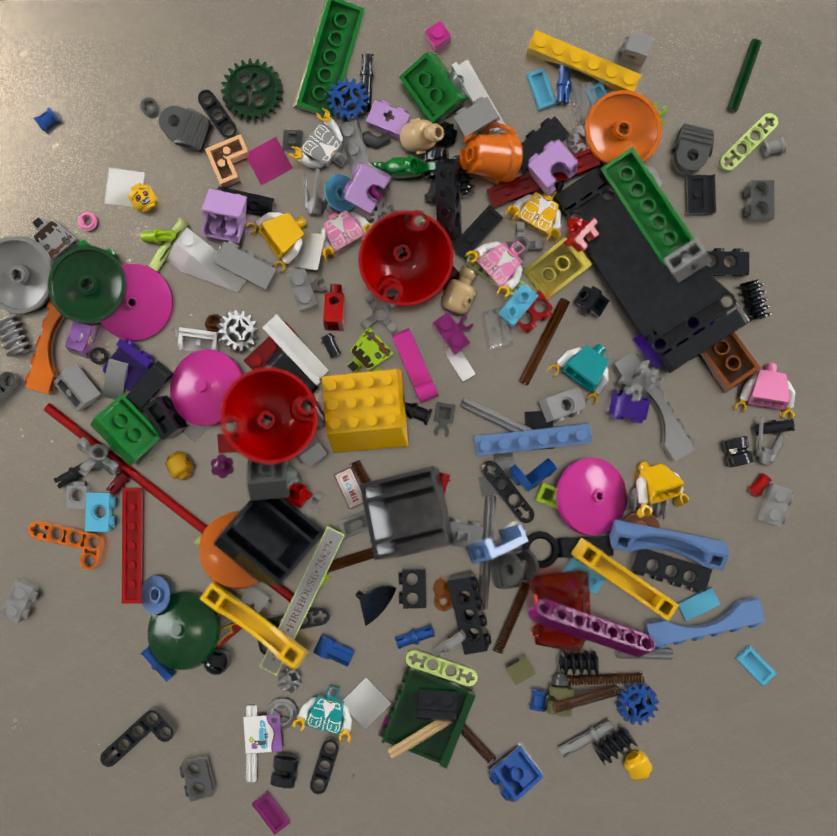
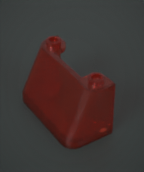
M578 570L535 575L530 580L529 590L532 591L533 595H538V601L545 599L591 615L588 571ZM541 624L534 625L533 628L535 644L580 653L586 641L585 639Z

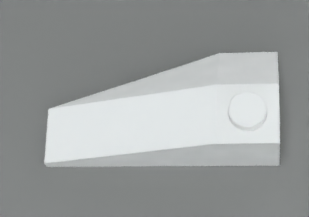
M186 228L176 240L166 259L185 274L235 292H239L247 282L241 277L212 263L217 251L189 228Z

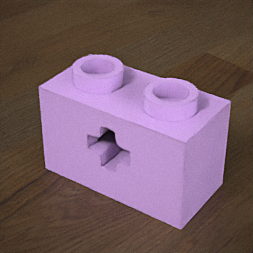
M374 100L366 120V125L400 139L401 129L409 122L410 114L404 108L397 107L396 109L391 107L390 103L384 100L379 102ZM392 115V119L387 122L386 117Z

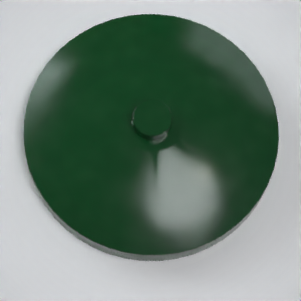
M80 246L65 252L56 260L48 277V293L53 306L64 317L81 324H94L111 317L123 303L127 290L126 275L119 261L109 252L94 246Z
M191 592L174 593L170 595L167 608L162 613L152 614L150 617L147 633L150 649L155 658L168 668L176 670L194 669L206 662L216 649L220 636L219 617L214 609L200 600L201 595Z

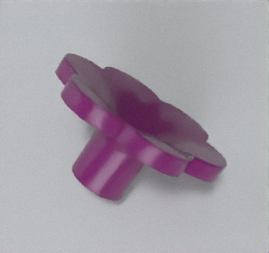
M223 454L218 455L217 459L211 461L212 474L218 475L220 478H226L228 474H232L234 471L232 466L233 460L229 457L226 458Z

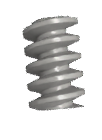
M17 314L8 315L0 319V335H3L0 340L5 343L3 348L8 350L6 352L8 357L20 356L31 351V349H24L28 342L21 341L26 337L25 335H19L23 328H16L20 321L13 320L18 316Z
M633 488L629 493L626 511L630 506H632L634 513L637 508H641L637 488ZM668 500L652 505L647 503L651 507L652 512H655V517L658 518L661 513L664 520L668 510Z

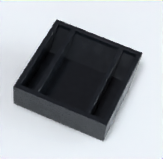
M432 466L360 484L374 560L397 558L454 544L438 468Z
M284 498L252 500L226 526L213 544L258 582L280 587L325 532Z

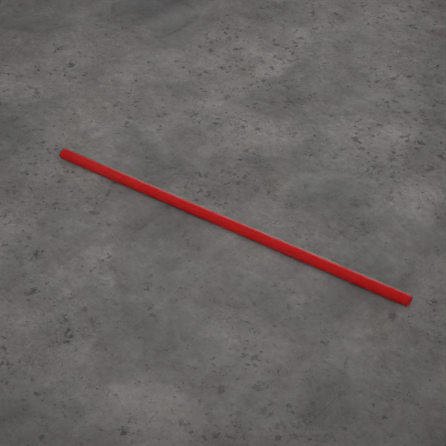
M48 403L43 409L79 439L82 437L86 438L92 446L96 444L102 445V443L52 404ZM111 450L108 452L107 457L119 465L117 467L119 470L203 534L207 528L206 524L138 471L130 467ZM267 584L291 603L294 596L292 591L283 584L280 587Z

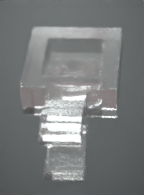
M316 491L310 501L306 500L304 505L297 509L312 521L320 511V508L316 505L324 495Z

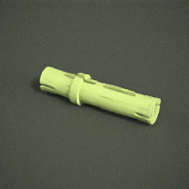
M178 218L171 229L176 232V239L162 243L150 263H148L149 267L157 272L159 271L174 243L189 226L187 222Z

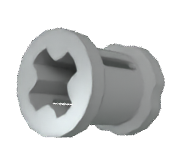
M781 136L773 141L763 140L762 149L764 156L770 157L771 154L779 152L781 154L786 153L784 138Z

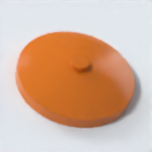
M618 90L604 95L595 102L586 117L585 138L587 145L594 156L604 164H608L631 147H634L644 162L656 151L661 140L662 124L657 109L645 96L634 91Z
M239 512L227 513L212 521L203 532L199 543V557L205 573L215 583L230 589H245L260 583L213 544L219 534Z

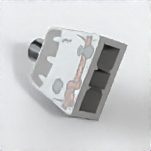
M39 217L32 223L38 230L33 235V240L45 248L53 264L61 255L74 248L80 242L79 239L53 219L46 223L42 217Z

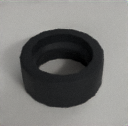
M539 531L527 536L528 542L523 544L522 550H529L531 543L536 539L547 540L551 544L552 553L545 561H538L539 568L542 569L555 563L559 555V545L553 536Z

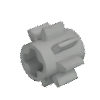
M286 668L277 676L279 679L277 686L283 692L289 690L291 694L301 686L299 683L300 676L294 669L289 671Z

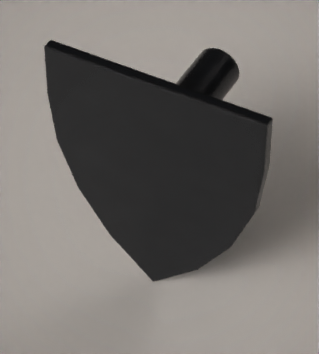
M389 585L380 586L366 594L361 591L356 593V597L360 600L366 626L385 610L393 598L396 587Z

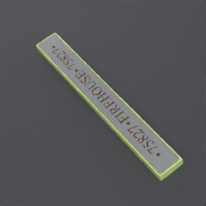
M328 526L278 629L293 640L345 534ZM268 649L260 668L278 675L283 661Z

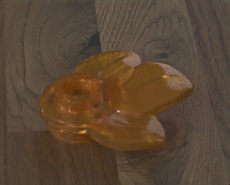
M439 578L433 587L436 595L434 605L439 611L444 612L453 608L448 582ZM462 593V595H463L465 598H470V597L467 596L466 594H463V593ZM445 598L446 603L440 604V600Z

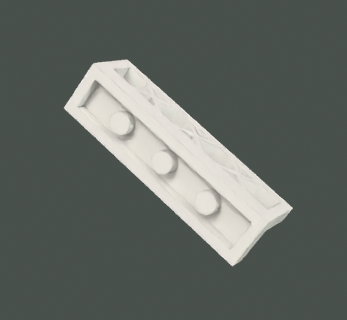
M466 60L459 65L457 62L452 64L451 72L464 77L463 91L468 97L470 105H474L473 102L480 97H488L500 118L496 123L505 124L469 61ZM492 128L487 134H494L501 130V128Z
M277 314L273 316L263 326V329L317 385L321 382L319 379L329 370Z

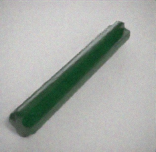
M753 38L751 40L728 105V110L737 112L762 44V41Z

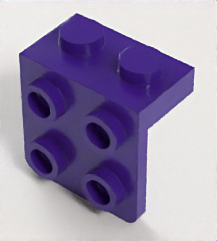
M120 338L116 343L118 348L110 359L128 363V374L124 388L131 391L155 362L151 360L152 356L146 351L142 350L140 352L135 348L137 345L130 339L124 340ZM108 362L105 364V366H104L103 369H102L105 374H106Z

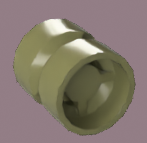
M550 685L548 696L551 700L547 703L546 712L556 716L570 717L572 708L555 713L553 702L573 697L575 689L569 686Z

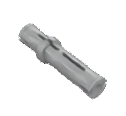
M607 720L594 728L592 726L586 733L559 746L558 749L563 758L594 741H600V738L615 731L610 721Z

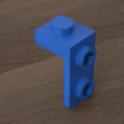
M548 458L526 476L516 464L509 469L513 473L511 478L517 486L521 484L529 492L537 487L546 477L552 475L557 466Z

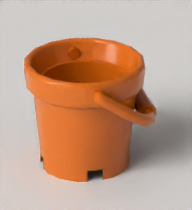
M492 123L483 129L480 135H467L463 140V143H467L465 149H460L462 169L468 170L466 172L468 174L481 175L494 184L511 182L518 175L522 163V145L519 137L515 134L516 130L505 124ZM492 128H501L508 131L486 135Z

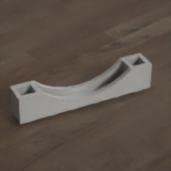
M633 351L612 365L621 378L622 376H629L633 370L640 368V363L644 360L639 353L636 354ZM653 385L645 394L651 396V400L661 417L663 425L662 446L671 461L676 462L694 451L693 445L695 443L689 434L686 436L683 431L685 427L679 418L676 419L673 415L674 409L669 402H665L662 397L664 392L660 386L656 387Z

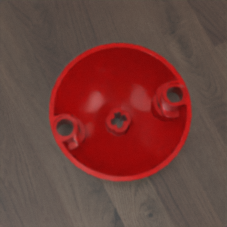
M394 211L377 219L365 232L359 247V271L367 288L381 300L400 306L419 304L435 296L446 284L453 267V246L446 230L439 222L426 215L423 211ZM417 216H423L422 223L414 224V219ZM402 247L404 249V253H400L399 255L397 250H401ZM395 289V295L388 297V290Z
M259 368L249 371L231 384L223 398L220 418L221 433L226 436L230 445L239 454L254 462L274 464L287 461L300 454L314 436L318 422V411L314 396L301 379L285 370ZM308 403L311 406V410L304 411L301 404ZM263 418L269 419L270 422L267 426H265V423H261ZM233 423L236 427L235 431L230 432L226 430L225 424Z

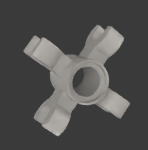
M517 222V237L513 241L498 242L501 244L505 242L511 247L517 240L524 241L526 248L518 257L523 261L521 264L522 269H525V253L530 249H544V240L529 241L525 237L524 222Z
M368 292L363 297L372 308V315L362 321L360 325L366 330L367 327L372 326L376 321L383 322L388 330L394 333L398 328L389 318V311L397 305L390 303L378 304ZM378 308L385 309L386 315L383 318L376 317L375 311Z
M649 360L642 361L640 368L633 370L629 376H622L618 384H625L623 390L627 395L633 394L632 402L639 401L643 393L648 392L653 385H661L664 379L663 377H656L659 371L655 367L648 368Z
M82 437L77 442L76 448L88 455L87 461L80 466L81 469L79 470V473L84 477L92 468L103 467L110 475H113L118 470L116 468L119 465L107 457L112 447L106 441L102 445L96 444L92 446L86 438ZM98 454L101 458H96L94 455Z

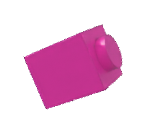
M441 20L425 30V39L435 53L451 43V35Z

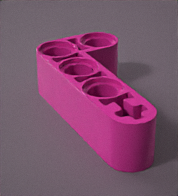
M408 328L392 335L420 403L422 404L438 397V392L431 380L410 329Z

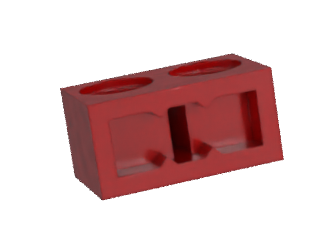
M540 290L536 292L538 297L524 313L528 315L529 323L522 324L518 320L515 324L521 333L525 330L529 333L537 327L535 323L538 320L545 321L552 315L550 311L554 308ZM542 303L545 309L543 312H537L534 305Z

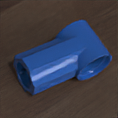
M321 634L313 653L324 659L334 660L348 667L355 652Z

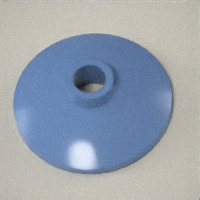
M158 575L150 576L142 586V605L151 614L162 613L169 604L170 588L163 577Z

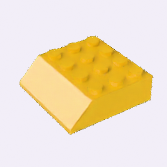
M401 369L322 376L326 434L333 453L409 446Z

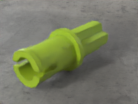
M157 228L153 231H142L140 239L143 243L155 242L156 244H161L163 241L175 240L176 232L174 230L162 231Z

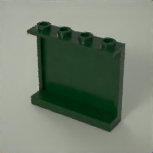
M410 667L409 672L405 670L401 682H404L402 689H398L394 700L397 701L394 708L390 707L387 718L390 719L388 725H383L379 736L382 737L381 743L387 742L396 745L435 721L417 719L419 689L458 692L457 721L408 750L437 762L439 766L447 769L476 695L472 691Z

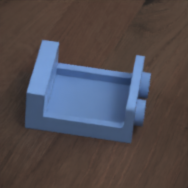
M517 524L499 530L502 542L496 545L493 544L491 538L466 545L465 547L472 564L493 559L528 542L526 531L522 525Z

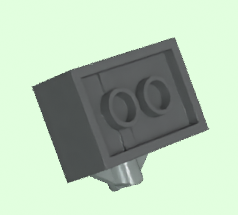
M248 459L247 487L250 501L289 497V487L299 481L297 469H292L289 466V460L266 464Z

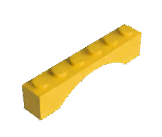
M535 30L527 49V54L580 71L605 84L613 91L630 90L635 92L641 78L639 73L538 30Z
M583 538L579 540L570 553L668 621L679 607V604Z
M211 583L200 598L212 609L232 620L257 638L292 669L298 668L308 655V650L221 585Z

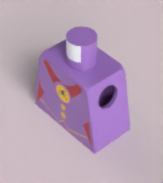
M73 321L65 342L66 349L70 353L88 358L100 324H81Z

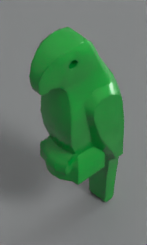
M408 156L407 158L394 157L387 162L371 163V165L386 172L393 178H410L435 171V163H424L414 156Z

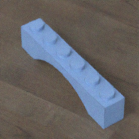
M588 422L533 430L474 435L476 456L592 443L591 428Z
M616 519L609 534L611 548L628 552L640 549L666 550L688 557L704 567L718 570L724 569L729 557L725 541Z
M754 597L737 601L724 616L704 625L684 626L671 623L663 618L644 622L646 634L655 641V649H662L666 647V644L673 643L674 645H679L691 638L693 641L704 639V636L709 634L712 637L722 635V631L730 630V632H737L741 630V627L745 626L749 628L759 627L760 623L765 622L761 601L759 598Z

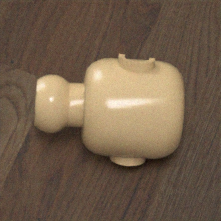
M420 118L411 119L402 127L400 141L402 146L410 152H416V154L426 153V150L431 149L436 142L442 140L444 130L439 124H433L428 120H420Z
M463 266L459 271V279H451L448 282L441 298V305L444 308L460 315H465L469 312L477 293L476 288L471 285L472 281L477 277V271Z

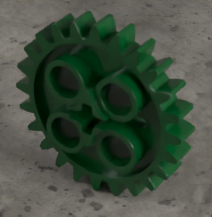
M249 58L248 64H245L243 60H241V66L234 63L236 69L232 70L229 68L230 76L224 75L227 82H221L222 86L225 87V89L221 90V93L225 95L222 97V100L227 102L226 108L232 107L230 112L232 115L237 112L238 119L244 115L245 121L251 117L253 122H255L257 116L262 121L263 114L270 117L268 111L276 112L274 105L280 106V102L277 99L283 98L282 94L278 93L283 91V87L278 86L282 83L281 79H276L279 76L278 72L272 73L274 68L273 66L267 68V62L260 65L259 59L256 60L255 64L251 58ZM254 74H257L254 82V88L256 91H252L251 105L248 107L247 104L250 99L249 90H251L253 86V76ZM242 76H249V80L247 82H240ZM262 79L268 80V84L264 87L259 86V82ZM239 94H245L243 101H237L236 97ZM263 98L264 102L262 105H256L255 100Z

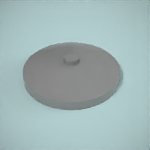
M12 236L0 239V308L11 313L34 311L44 305L50 298L48 293V277L54 264L45 248L31 238Z

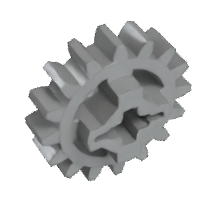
M234 310L232 313L228 312L219 319L221 323L216 325L220 329L216 332V335H221L218 341H224V348L230 346L231 352L235 349L237 353L248 350L249 346L251 347L255 344L253 340L258 338L254 334V332L258 331V328H253L256 322L249 320L250 315L245 317L244 311L239 314L237 310Z

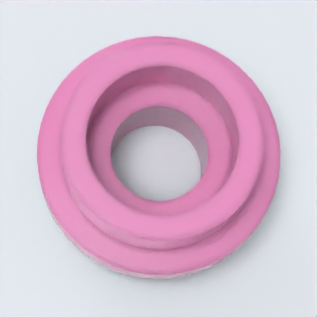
M84 212L78 218V225L84 231H92L97 226V217L91 212ZM86 219H91V224L86 225Z

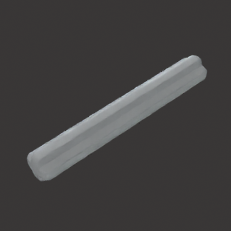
M464 397L460 404L461 408L512 432L532 430L530 427L469 398Z

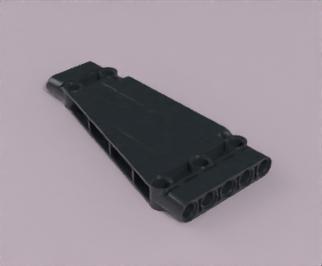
M597 167L556 194L554 200L559 204L560 209L568 220L571 219L574 213L578 212L581 214L583 221L589 222L594 217L598 221L595 228L599 235L591 241H588L585 236L583 237L588 244L586 250L644 339L648 341L667 372L671 373L748 324L750 320L735 296L704 268L678 282L667 264L663 265L601 171V167ZM607 191L614 193L613 198L610 200H606L603 197ZM724 297L731 298L732 305L729 307L723 306L721 299ZM737 306V309H736V310L732 311L731 313H729V314L727 315V312H729L730 310H732L733 308H735V307ZM719 317L722 318V319L718 320L717 322H715L714 324L710 325V323H712L713 321H715V320L718 319ZM695 318L699 321V326L697 328H690L688 321ZM702 328H705L703 331H701V332L698 333L697 335H695V336L693 335V334H695L696 332H698L699 330H701ZM688 338V340H687L686 342H684L683 344H681V345L678 346V347L676 346V345H678L679 343H681L682 341H684L685 339ZM659 339L666 342V346L662 350L655 348V342ZM670 349L672 350V351H670L669 353H667L666 355H664L663 357L660 356V355H662L663 353L667 352L668 350H670Z

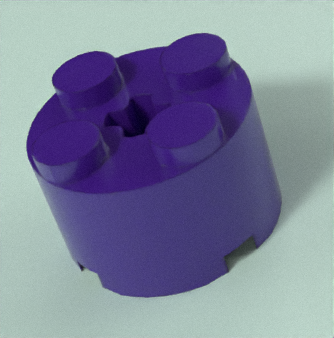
M613 389L609 413L615 419L624 420V417H628L632 422L643 423V420H647L651 396L646 395V399H644V396H641L639 401L632 402L633 394L627 395L624 390H620L619 394L616 389Z

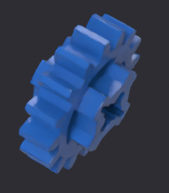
M345 78L343 83L338 80L339 85L332 84L331 86L334 90L328 91L331 98H328L327 102L332 103L329 109L334 110L333 114L335 117L340 114L341 120L345 116H347L348 121H351V116L358 119V113L364 114L362 108H368V104L365 101L369 100V97L364 95L367 93L366 88L361 89L363 86L361 82L356 85L354 78L351 82L348 81V78ZM355 90L360 93V99L355 96ZM350 96L352 100H348L346 103L344 98H348ZM336 100L341 102L340 109L336 105Z
M633 682V687L631 688L629 685H626V691L620 690L622 697H617V700L620 702L616 704V707L619 709L618 713L620 716H623L626 722L630 720L632 725L636 721L639 725H642V720L648 723V717L654 718L653 711H658V708L655 706V704L659 703L658 699L655 698L657 694L652 691L649 685L646 687L644 683L638 686ZM645 694L648 695L649 702H647ZM626 706L629 707L630 713L627 712Z

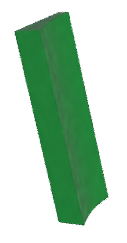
M344 0L324 1L293 108L318 113L322 116L325 115V111L322 108H325L329 111L330 117H333L334 110L329 109L332 103L327 102V99L331 98L328 91L334 90L331 86L332 84L339 85L338 80L343 83L365 8Z
M631 147L600 168L664 266L666 265L664 258L694 240V237L634 147Z

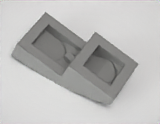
M109 359L102 396L115 400L121 394L124 395L128 363Z

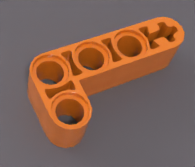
M35 521L28 526V534L34 539L82 549L80 565L83 569L92 570L100 565L105 547V538L102 534L47 521ZM39 526L40 529L47 530V532L38 533V530L35 529ZM55 529H59L61 531V537L59 539L54 537ZM74 533L80 536L78 543H75L72 539ZM93 537L97 538L99 541L97 547H93L91 545V539ZM88 556L94 558L93 566L87 564Z

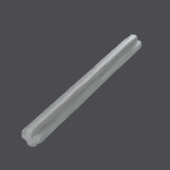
M486 496L482 540L491 538L493 542L496 496ZM489 560L480 563L478 596H481L483 601L481 610L488 608L491 571Z

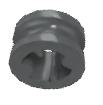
M144 98L140 103V108L145 115L154 116L157 114L159 107L153 98ZM152 102L153 110L150 111L148 109V111H146L147 108L145 105L147 103L151 104Z

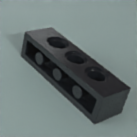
M441 158L435 163L436 220L446 230L450 240L456 241L462 235L460 159Z
M714 248L713 251H706L713 260V266L709 267L706 265L703 268L713 277H746L749 275L750 252H744L742 248L732 249V252L725 251L724 248ZM725 258L732 260L731 267H727L724 264Z
M649 549L635 550L629 568L634 569V574L644 576L647 573L652 575L651 579L662 582L663 579L670 581V585L681 588V585L689 587V591L699 593L700 590L706 592L712 573L710 568ZM654 559L656 566L654 569L649 570L647 563L649 560ZM669 565L674 567L672 575H667L665 572L666 567ZM687 571H691L693 575L689 581L684 579V574Z
M473 572L450 576L447 582L458 630H463L466 634L465 640L462 641L464 655L486 652L491 644L490 633L486 632L487 618L485 614H482L481 610L483 601L482 597L478 596L477 593L479 588L478 580L476 577L474 578ZM462 591L469 592L471 597L465 598L462 595ZM466 610H472L475 616L467 615ZM470 629H477L479 631V634H472Z

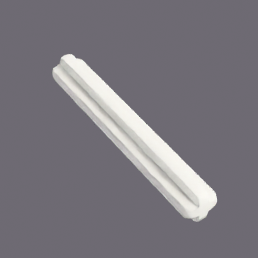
M248 705L246 707V717L257 716L256 705ZM257 753L246 754V781L256 782Z

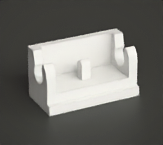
M179 327L178 347L179 350L194 352L204 349L218 351L220 335H216V332Z

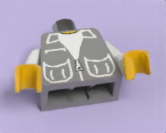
M322 108L325 111V115L321 117L318 113L316 114L317 118L322 121H320L301 148L291 147L295 149V155L288 153V156L290 158H297V161L308 168H322L323 166L328 168L332 162L342 167L347 161V157L340 153L343 148L341 131L339 126L330 117L329 111Z

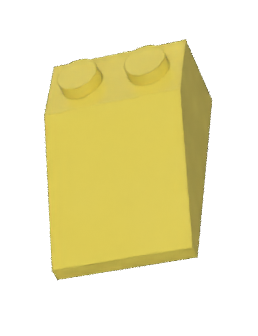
M571 234L565 236L523 270L538 291L540 290L547 300L595 264L586 250L577 252L572 246L566 247L563 242Z

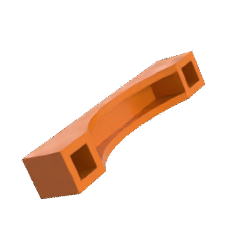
M49 300L47 305L48 315L47 318L43 319V331L36 341V347L38 348L36 354H33L30 364L32 367L31 371L26 375L25 388L52 395L55 388L53 382L58 377L52 359V345L54 335L64 316L56 310L51 300Z

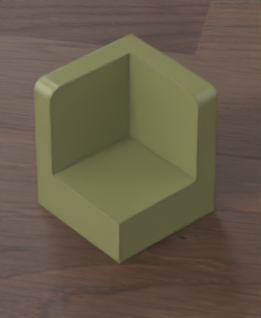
M526 655L520 657L518 662L507 667V671L515 685L536 675Z

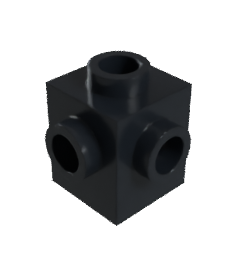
M583 286L574 302L580 306L579 310L584 314L589 315V313L600 317L610 300L601 294L602 291L594 286L592 288Z

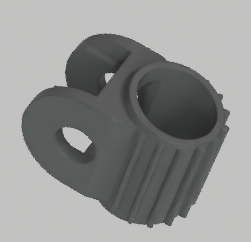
M179 106L165 108L159 116V126L165 135L174 141V144L192 150L201 149L211 121L189 107L187 109ZM176 122H180L178 126L173 127Z
M686 123L682 124L673 145V149H675L673 163L680 173L685 175L695 174L706 164L708 157H711L713 151L714 131ZM687 154L692 155L694 157V161L690 160L687 157Z
M512 549L489 560L494 585L500 589L520 587L522 582L534 579L539 572L538 560L529 550L515 551ZM524 560L529 564L528 571L523 567Z

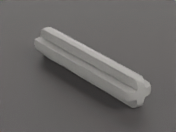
M654 649L642 657H635L616 650V657L622 659L672 660L673 650Z

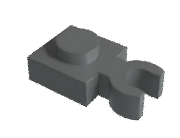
M436 403L434 421L439 422V425L434 430L435 435L438 434L440 428H443L445 436H448L449 429L447 423L453 424L456 405Z

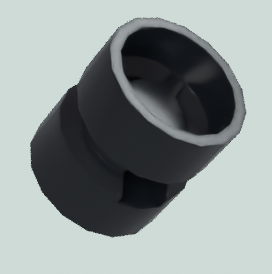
M431 148L424 153V162L434 163L441 158L449 159V150L445 148ZM435 171L426 172L425 178L435 179Z
M747 436L722 441L725 452L729 454L726 457L729 468L754 462L751 451L747 449L750 446Z
M216 647L210 658L204 662L206 671L213 675H220L225 672L232 662L230 651L226 647Z
M275 755L273 761L275 771L271 774L270 784L280 788H294L296 782L294 772L298 769L299 759L287 755Z

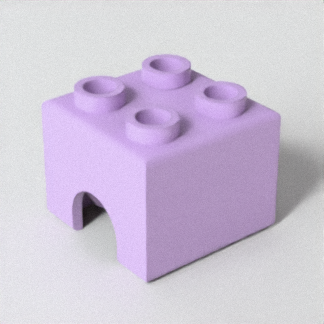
M560 140L549 142L544 147V152L540 155L535 154L529 159V175L547 196L556 190L554 187L556 180L552 176L554 173L563 172L569 179L577 173V160Z
M364 162L363 164H357L352 173L355 178L347 183L343 192L346 194L344 196L346 200L371 213L378 200L370 195L369 187L371 185H379L385 188L391 175L368 162Z
M209 189L202 206V217L205 216L202 225V236L239 243L246 225L247 196Z

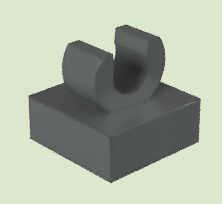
M283 130V150L295 151L294 148H291L292 146L302 147L303 130Z

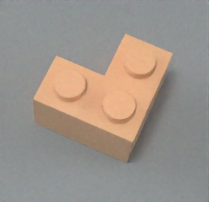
M241 134L205 149L222 187H228L240 182L233 163L250 157Z

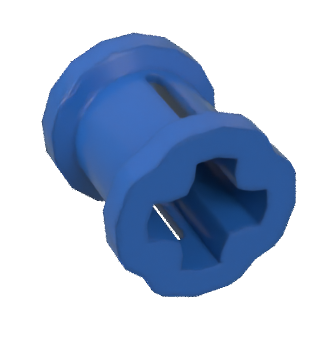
M50 107L39 117H34V120L44 132L52 123L60 121Z
M532 689V704L529 705V709L545 712L546 696L549 692L541 689Z

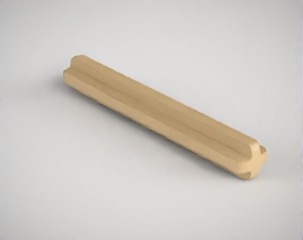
M435 720L387 751L390 757L395 759L453 722Z

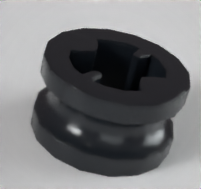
M97 347L90 352V359L93 363L102 365L108 361L109 354L104 348ZM98 351L104 354V358H101V361L95 358V354H98Z

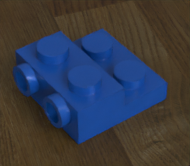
M521 746L516 747L509 755L500 759L488 770L490 781L495 786L499 785L502 789L500 792L501 796L506 801L510 800L511 802H517L544 777Z

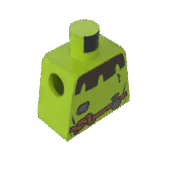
M367 327L351 348L350 352L355 358L347 366L354 373L362 366L369 372L392 357L394 353L370 327Z

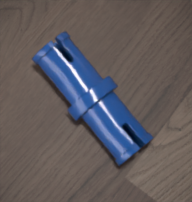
M559 65L557 104L561 105V102H563L562 105L569 104V90L572 87V82L570 81L571 68Z
M432 625L416 631L413 629L410 633L395 637L398 649L414 643L417 645L422 640L435 637Z
M150 646L140 653L152 665L151 668L155 669L162 676L165 682L175 675L170 668L164 666L155 658Z

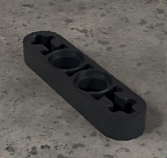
M486 461L481 468L484 477L520 522H531L534 519L533 509L500 466L494 461ZM489 465L491 467L495 466L493 471L496 475H499L500 473L501 475L495 478L493 474L486 473L488 471L487 467ZM501 479L507 482V487L503 490H499L497 487V483ZM516 494L519 500L516 504L512 505L509 503V497ZM521 506L522 509L525 510L526 512L529 511V512L527 513V515H528L529 517H528V518H524V517L521 518V516H522L523 514H522V512L518 509V507Z

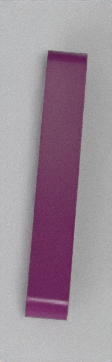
M545 599L538 601L528 610L529 618L535 623L635 657H642L655 649L654 639L647 634Z

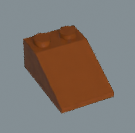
M735 332L701 353L711 373L725 393L754 375L761 368Z

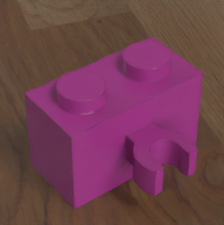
M449 312L434 321L432 325L455 356L470 345V341L462 331L470 330L473 324L469 326L463 324V321L468 318L467 315L461 317L457 324Z

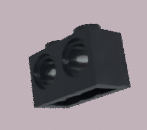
M167 395L156 397L143 407V410L163 440L174 438L188 427L175 410Z
M402 568V573H399V585H403V592H399V604H403V609L426 608L425 568ZM411 573L416 574L418 577L417 582L414 584L407 581V576ZM408 594H417L418 600L415 603L409 602L407 600Z

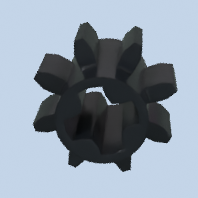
M444 121V123L440 124L444 130V136L437 144L440 143L447 146L450 143H455L457 130H454L453 123L450 124Z

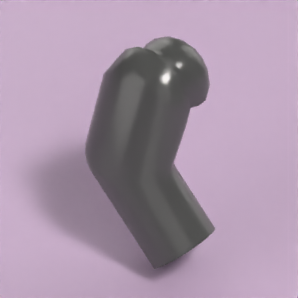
M365 131L362 134L364 143L373 148H378L391 142L388 133L379 137L371 134L369 131Z

